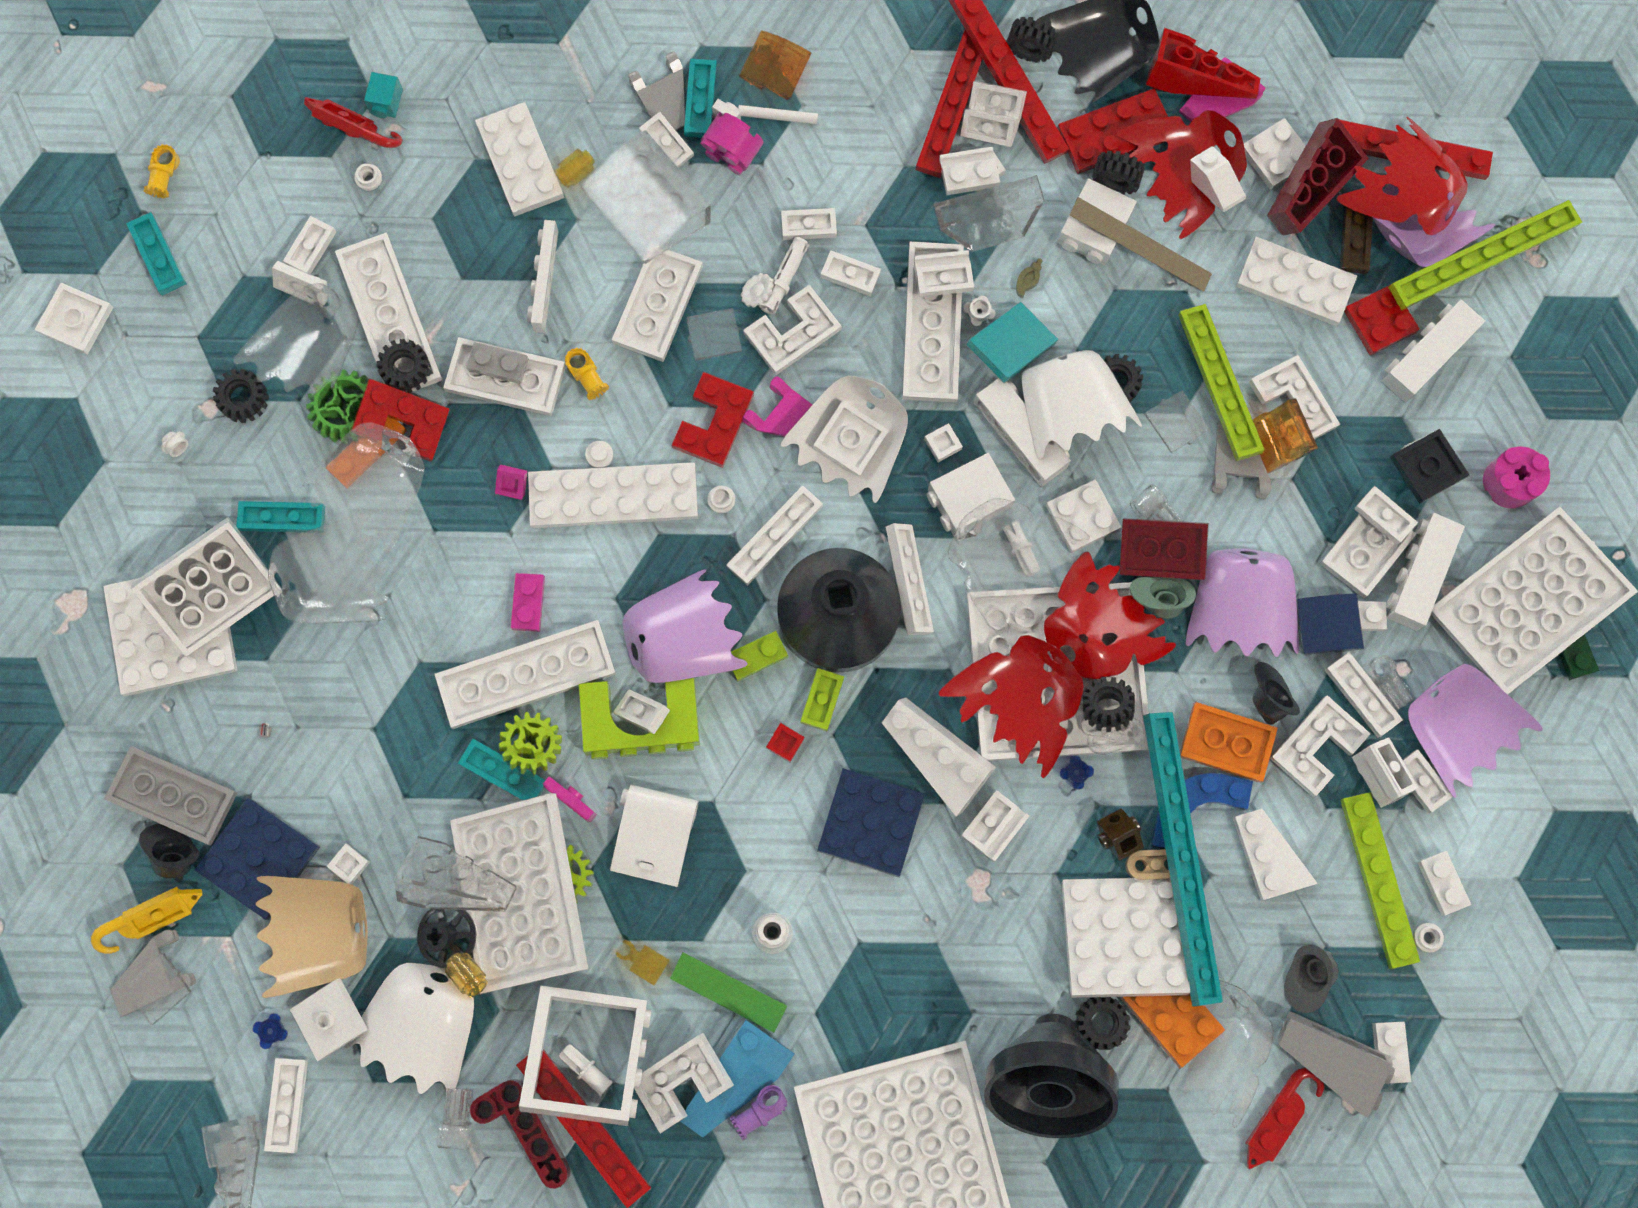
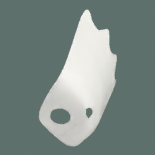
M1083 350L1066 354L1028 368L1022 373V388L1035 451L1040 460L1043 458L1045 448L1050 441H1055L1064 450L1068 451L1075 434L1083 433L1094 441H1098L1103 426L1108 423L1113 424L1124 433L1126 431V416L1131 417L1142 427L1137 414L1113 373L1100 355L1094 351Z
M848 375L835 381L816 400L781 442V446L786 447L789 444H798L799 466L816 461L821 467L822 481L824 483L830 482L835 478H844L848 482L850 497L869 487L872 490L873 502L876 503L885 488L902 445L908 424L907 412L897 398L881 383ZM873 387L881 390L885 398L875 397L870 392V388ZM842 400L889 430L859 477L812 448ZM867 402L874 404L875 408L869 409L866 406Z
M417 963L399 965L384 980L361 1017L368 1031L347 1043L345 1048H350L354 1044H360L361 1067H365L376 1060L380 1061L384 1065L386 1078L389 1083L402 1076L410 1075L416 1081L419 1094H423L435 1082L440 1081L445 1085L448 1096H452L458 1083L473 1018L474 998L472 991L449 969ZM436 972L444 974L448 978V982H437L431 978L430 974ZM428 987L434 990V993L428 995L424 992V988Z

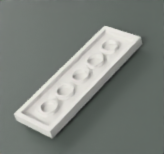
M387 232L336 250L335 253L375 361H380L378 358L379 352H385L383 350L385 345L391 347V341L395 340L398 344L400 339H405L407 343L409 340H412L416 345L419 344L422 347L431 365L429 367L431 371L430 376L426 375L428 381L426 384L421 382V388L442 381ZM408 357L398 359L393 367L394 372L398 375L409 374L414 368V361Z
M926 242L909 243L902 400L957 403L962 293L919 297L914 257L963 251L964 245Z
M695 463L528 472L531 528L698 519Z
M596 620L436 673L435 677L452 729L578 688L581 683H593L616 675L600 623Z

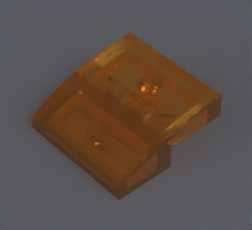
M761 30L739 77L761 90L766 87L784 99L789 100L812 53L785 38Z
M1296 398L1289 399L1272 411L1262 413L1253 419L1264 447V452L1260 454V457L1268 474L1318 449Z

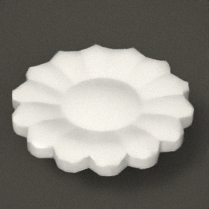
M760 273L753 275L751 279L747 280L745 286L742 287V302L747 307L751 306L753 308L757 305H762L764 301L768 300L769 295L772 294V288L774 287L773 279L768 274Z

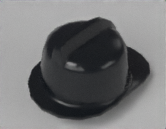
M1258 662L1254 667V672L1259 686L1252 700L1266 724L1273 725L1287 715L1297 716L1300 713V708L1293 699L1283 677L1270 664Z
M162 824L151 825L140 833L139 844L149 858L154 873L163 878H173L177 883L182 882L183 876L190 871L192 864L199 857V851L189 837Z

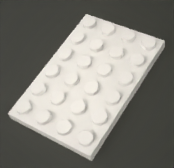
M1558 507L1434 605L1431 615L1480 671L1505 693L1509 694L1635 595L1638 590L1561 507Z
M550 793L450 820L465 910L472 917L476 927L477 936L473 956L480 994L587 970L588 963L556 794Z

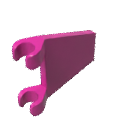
M1226 57L1222 59L1227 64L1232 62ZM1262 84L1259 85L1256 99L1192 95L1179 110V113L1191 122L1206 110H1213L1227 117L1253 106L1262 97L1266 88Z
M776 376L770 383V389L783 397L765 421L754 411L748 410L744 414L743 422L756 431L785 437L812 404L791 389L780 377Z

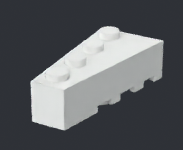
M907 698L898 700L882 722L956 817L964 812L996 769L993 764Z

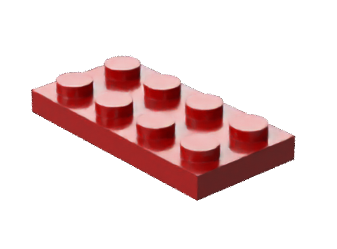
M1154 88L1059 123L1057 129L1069 147L1068 154L1077 174L1094 169L1097 158L1102 152L1112 151L1115 154L1116 151H1121V154L1125 155V153H1133L1138 148L1137 145L1117 136V131L1134 123L1153 118L1168 117ZM1166 141L1158 142L1155 145L1161 144Z

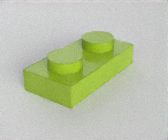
M777 631L731 652L734 657L745 660L748 663L743 668L733 670L737 682L788 658V654Z
M817 668L802 714L801 724L828 731L844 676Z

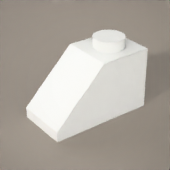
M1213 146L1190 159L1191 182L1220 210L1225 212L1246 199V195L1229 161Z

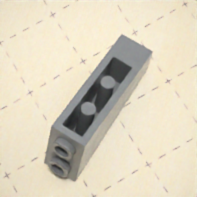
M1289 1011L1278 1035L1279 1046L1360 1114L1368 1118L1372 1110L1376 1111L1383 1096L1380 1094L1384 1083L1389 1084L1395 1072L1389 1055Z

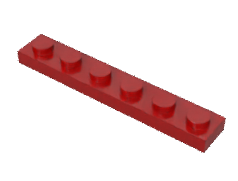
M964 30L915 168L917 171L941 178L942 175L939 157L940 155L950 153L973 88V82L976 80L983 60L966 30Z
M1340 120L1368 156L1388 160L1379 144L1391 145L1392 143H1399L1396 135L1397 131ZM1435 140L1443 149L1441 152L1453 159L1464 176L1486 180L1489 177L1493 156L1492 151ZM1435 166V170L1447 172L1445 169Z
M543 1048L536 1092L543 1100L588 1106ZM528 1055L516 1065L524 1076ZM556 1116L626 1208H629L652 1188L601 1122Z

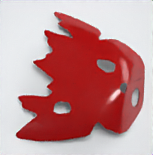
M1213 110L1202 112L1188 126L1185 125L1181 117L1170 116L1141 121L1117 131V136L1138 146L1129 157L1135 156L1138 158L1137 161L1142 163L1150 161L1156 163L1152 170L1159 173V176L1147 192V196H1157L1160 200H1166L1163 221L1165 223L1187 208L1186 216L1179 224V227H1183L1179 239H1183L1193 233L1215 211V205L1191 182L1190 159L1217 145L1221 151L1220 154L1229 161L1239 182L1247 168L1245 148L1239 128ZM1226 131H1231L1236 139L1234 147L1226 143L1224 137ZM1167 142L1168 149L1161 153L1155 152L1153 146L1156 143Z
M1406 117L1412 124H1409V126L1417 134L1419 140L1401 126L1396 125L1398 130L1396 135L1399 143H1392L1391 145L1379 144L1391 162L1390 166L1384 167L1387 174L1379 175L1363 167L1354 166L1357 171L1355 177L1365 188L1339 195L1337 201L1359 213L1396 223L1404 222L1412 215L1417 214L1418 223L1422 226L1424 232L1428 235H1435L1444 230L1451 222L1467 193L1468 183L1453 159L1441 152L1443 150L1441 146L1412 119ZM1435 166L1445 169L1450 177L1447 180L1441 178L1436 173ZM1386 184H1391L1398 187L1399 193L1396 196L1384 193L1382 188ZM1449 192H1452L1454 195L1448 200L1447 195ZM1454 205L1450 217L1445 221L1449 209Z
M1086 551L1073 563L1058 592V598L1065 602L1066 605L1057 608L1044 622V633L1047 643L1059 649L1064 645L1070 646L1076 654L1075 660L1071 661L1080 676L1088 679H1101V677L1121 674L1128 668L1133 654L1136 655L1137 663L1145 665L1171 652L1176 646L1174 642L1166 643L1165 636L1157 638L1147 636L1154 629L1164 624L1165 621L1162 618H1156L1153 614H1145L1144 606L1138 603L1132 595L1121 597L1117 589H1109V583L1119 571L1120 566L1107 565L1096 570L1090 552ZM1090 582H1095L1099 586L1095 594L1086 591ZM1085 634L1088 637V641L1084 643L1079 638V635ZM1104 634H1116L1118 638L1114 643L1106 646L1102 642ZM1050 651L1053 660L1062 664V659L1059 655Z
M1024 635L1020 636L1012 646L1009 656L994 652L972 663L954 676L939 691V696H966V700L960 709V714L962 715L961 722L967 721L983 706L990 705V714H997L999 716L993 742H998L1001 739L1015 740L1016 752L1019 754V762L1021 764L1025 762L1029 753L1037 742L1040 741V753L1037 764L1043 765L1041 777L1045 778L1055 765L1067 739V730L1060 726L1059 723L1074 717L1078 711L1084 685L1083 679L1076 668L1059 648L1033 636ZM1048 651L1059 655L1062 659V664L1052 660L1048 655ZM1044 664L1050 666L1052 671L1047 672L1044 670ZM990 680H995L997 689L991 694H985L982 691L983 685ZM1051 687L1055 691L1054 696L1046 705H1043L1041 702L1042 692L1045 688Z

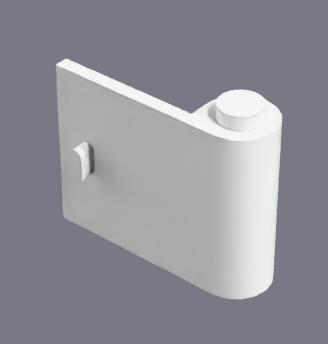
M630 785L629 790L624 789L620 800V806H624L610 871L678 887L690 831L694 824L699 801L635 785Z

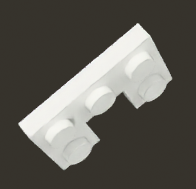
M810 285L787 300V304L801 320V323L781 336L766 315L743 330L746 338L775 375L785 370L842 329L841 324Z
M1299 355L1255 376L1249 381L1262 405L1286 393L1299 414L1276 428L1290 452L1340 425Z
M1325 696L1270 759L1312 797H1315L1334 776L1333 773L1313 757L1315 752L1330 738L1349 756L1353 755L1370 733L1329 696Z
M704 1033L696 1036L644 1071L641 1076L640 1088L634 1087L660 1133L688 1116L673 1089L689 1078L693 1079L706 1103L734 1086Z

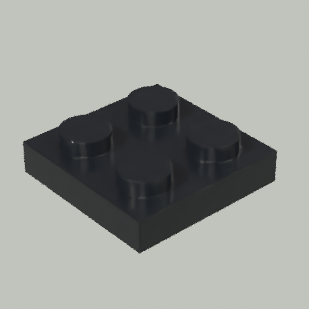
M1440 429L1390 456V459L1419 504L1470 476Z

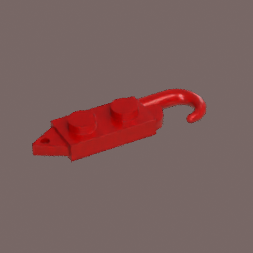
M305 97L304 104L312 112L313 117L321 120L327 126L336 127L344 131L350 137H362L385 148H396L403 142L402 137L394 131L390 135L395 139L378 134V128L373 120L331 100L321 101Z
M1307 1068L1298 1069L1290 1076L1245 1142L1248 1145V1169H1252L1267 1161L1273 1162L1304 1115L1305 1103L1296 1092L1303 1079H1313L1317 1084L1316 1096H1322L1324 1082Z

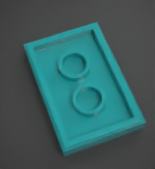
M1020 302L969 339L966 345L1003 383H1006L1053 347L1059 339Z

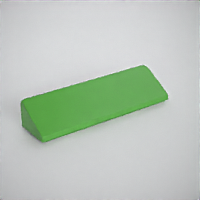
M682 952L670 977L671 980L773 1033L787 1008L785 1004Z

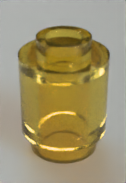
M577 148L558 164V168L554 172L562 184L569 188L571 185H577L595 170L593 167L595 160L587 150L581 151Z
M456 953L447 961L445 973L462 994H467L469 998H472L485 989L488 981L485 979L486 974L469 953Z

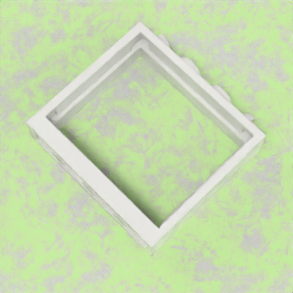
M540 986L519 1104L520 1111L628 1126L629 1117L635 1118L638 1100L632 1099L634 1087L640 1088L642 1069H637L638 1057H645L647 1040L641 1039L643 1027L649 1028L652 1011L646 1010L647 1000ZM552 1000L636 1011L621 1111L534 1099Z

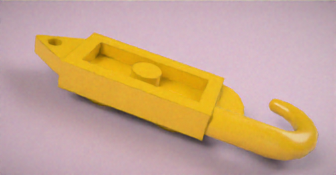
M175 887L122 912L121 916L100 925L94 930L91 935L93 948L104 954L117 952L120 949L119 946H104L101 943V939L112 932L118 931L126 938H136L138 940L192 914L193 906L202 896V889L179 890L178 887Z

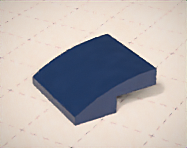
M1357 593L1297 599L1305 655L1326 652L1340 653L1364 649Z

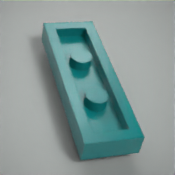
M690 58L684 137L702 138L712 123L717 60Z
M147 213L126 223L158 292L163 296L187 285L153 213Z
M239 501L236 527L239 531L324 533L326 506L323 503Z
M472 739L458 762L459 765L522 801L539 797L544 790L543 783L546 781L545 779L536 774L533 775L529 770L521 774L520 766L512 770L510 768L511 760L504 762L501 754L475 739Z

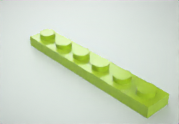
M1203 304L1180 311L1179 319L1235 460L1240 461L1262 454L1264 447L1207 305Z
M1371 792L1343 798L1340 800L1388 967L1389 969L1419 963V955Z

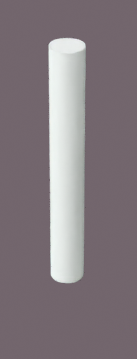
M739 105L738 108L741 116L810 124H817L818 113Z

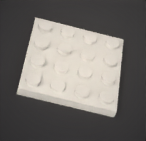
M137 579L103 586L122 696L134 695L238 671L230 627L185 657L132 592V583Z
M1135 878L1066 879L1062 881L1071 998L1190 994L1171 879L1138 880Z

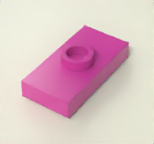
M550 776L543 783L544 788L556 794L559 800L588 823L592 822L597 814L580 801L584 796L572 786H569L566 790Z

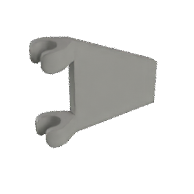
M670 52L666 55V65L672 74L647 87L638 71H633L628 76L631 87L638 95L650 118L661 112L675 131L684 128L683 67L677 54Z
M1218 421L1212 492L1223 493L1227 486L1226 475L1258 479L1255 492L1256 498L1266 499L1267 495L1271 492V481L1260 455L1236 461L1222 424Z
M165 930L153 937L110 989L120 1017L133 1013L196 983L193 973H184L172 979L160 948L179 940L176 930Z

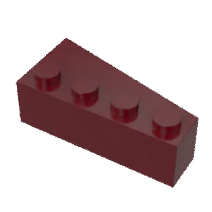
M1338 118L1318 123L1267 214V217L1282 235L1301 233L1357 172L1354 166L1362 167L1369 159Z

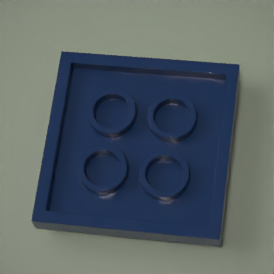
M843 768L817 852L900 877L925 794Z
M247 798L195 871L260 917L268 920L271 916L270 913L257 907L256 902L270 895L272 889L268 885L259 882L256 878L260 876L299 878L320 846L254 800Z

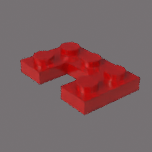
M703 372L693 394V400L716 408L715 415L708 430L682 421L673 440L672 448L723 468L743 423L744 414L748 411L752 402L754 391Z
M369 379L351 433L378 442L387 417L412 426L404 452L431 462L449 408Z

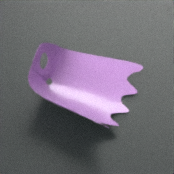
M1388 184L1383 192L1396 196L1399 193V189ZM1452 192L1448 193V200L1453 197L1454 194ZM1454 205L1449 209L1445 221L1450 217ZM1475 210L1456 211L1451 222L1444 230L1435 235H1428L1418 223L1417 214L1412 215L1401 223L1373 217L1389 245L1402 256L1421 267H1428L1449 257L1487 233L1496 225L1493 223L1475 227L1473 226V220L1476 215Z
M1246 548L1217 550L1211 553L1207 559L1206 579L1200 580L1187 630L1186 645L1190 646L1197 637L1205 635L1215 653L1221 649L1225 642L1230 640L1240 646L1245 656H1249L1259 644L1266 643L1269 645L1273 655L1278 657L1285 642L1289 641L1295 653L1298 654L1299 634L1294 574L1289 561L1283 555ZM1240 552H1253L1257 555H1246ZM1249 559L1259 560L1258 564H1251Z
M706 570L690 575L632 606L624 615L622 624L629 658L633 666L646 681L652 683L671 682L733 671L747 666L748 663L745 660L738 659L731 654V648L742 637V633L727 629L724 625L725 616L729 613L732 606L727 603L718 602L711 596L719 582L699 581L700 576ZM640 634H643L645 636V641L643 644L641 643L639 638ZM632 643H634L637 648L638 660L634 658L632 652Z
M1463 664L1438 679L1410 704L1408 710L1409 721L1417 739L1454 798H1456L1453 785L1454 780H1458L1468 787H1473L1471 771L1474 767L1481 766L1495 770V756L1500 747H1508L1513 750L1521 749L1518 736L1519 729L1543 730L1539 722L1485 674L1469 664ZM1443 680L1439 685L1433 688L1438 682ZM1438 690V695L1433 698L1430 696L1433 692Z

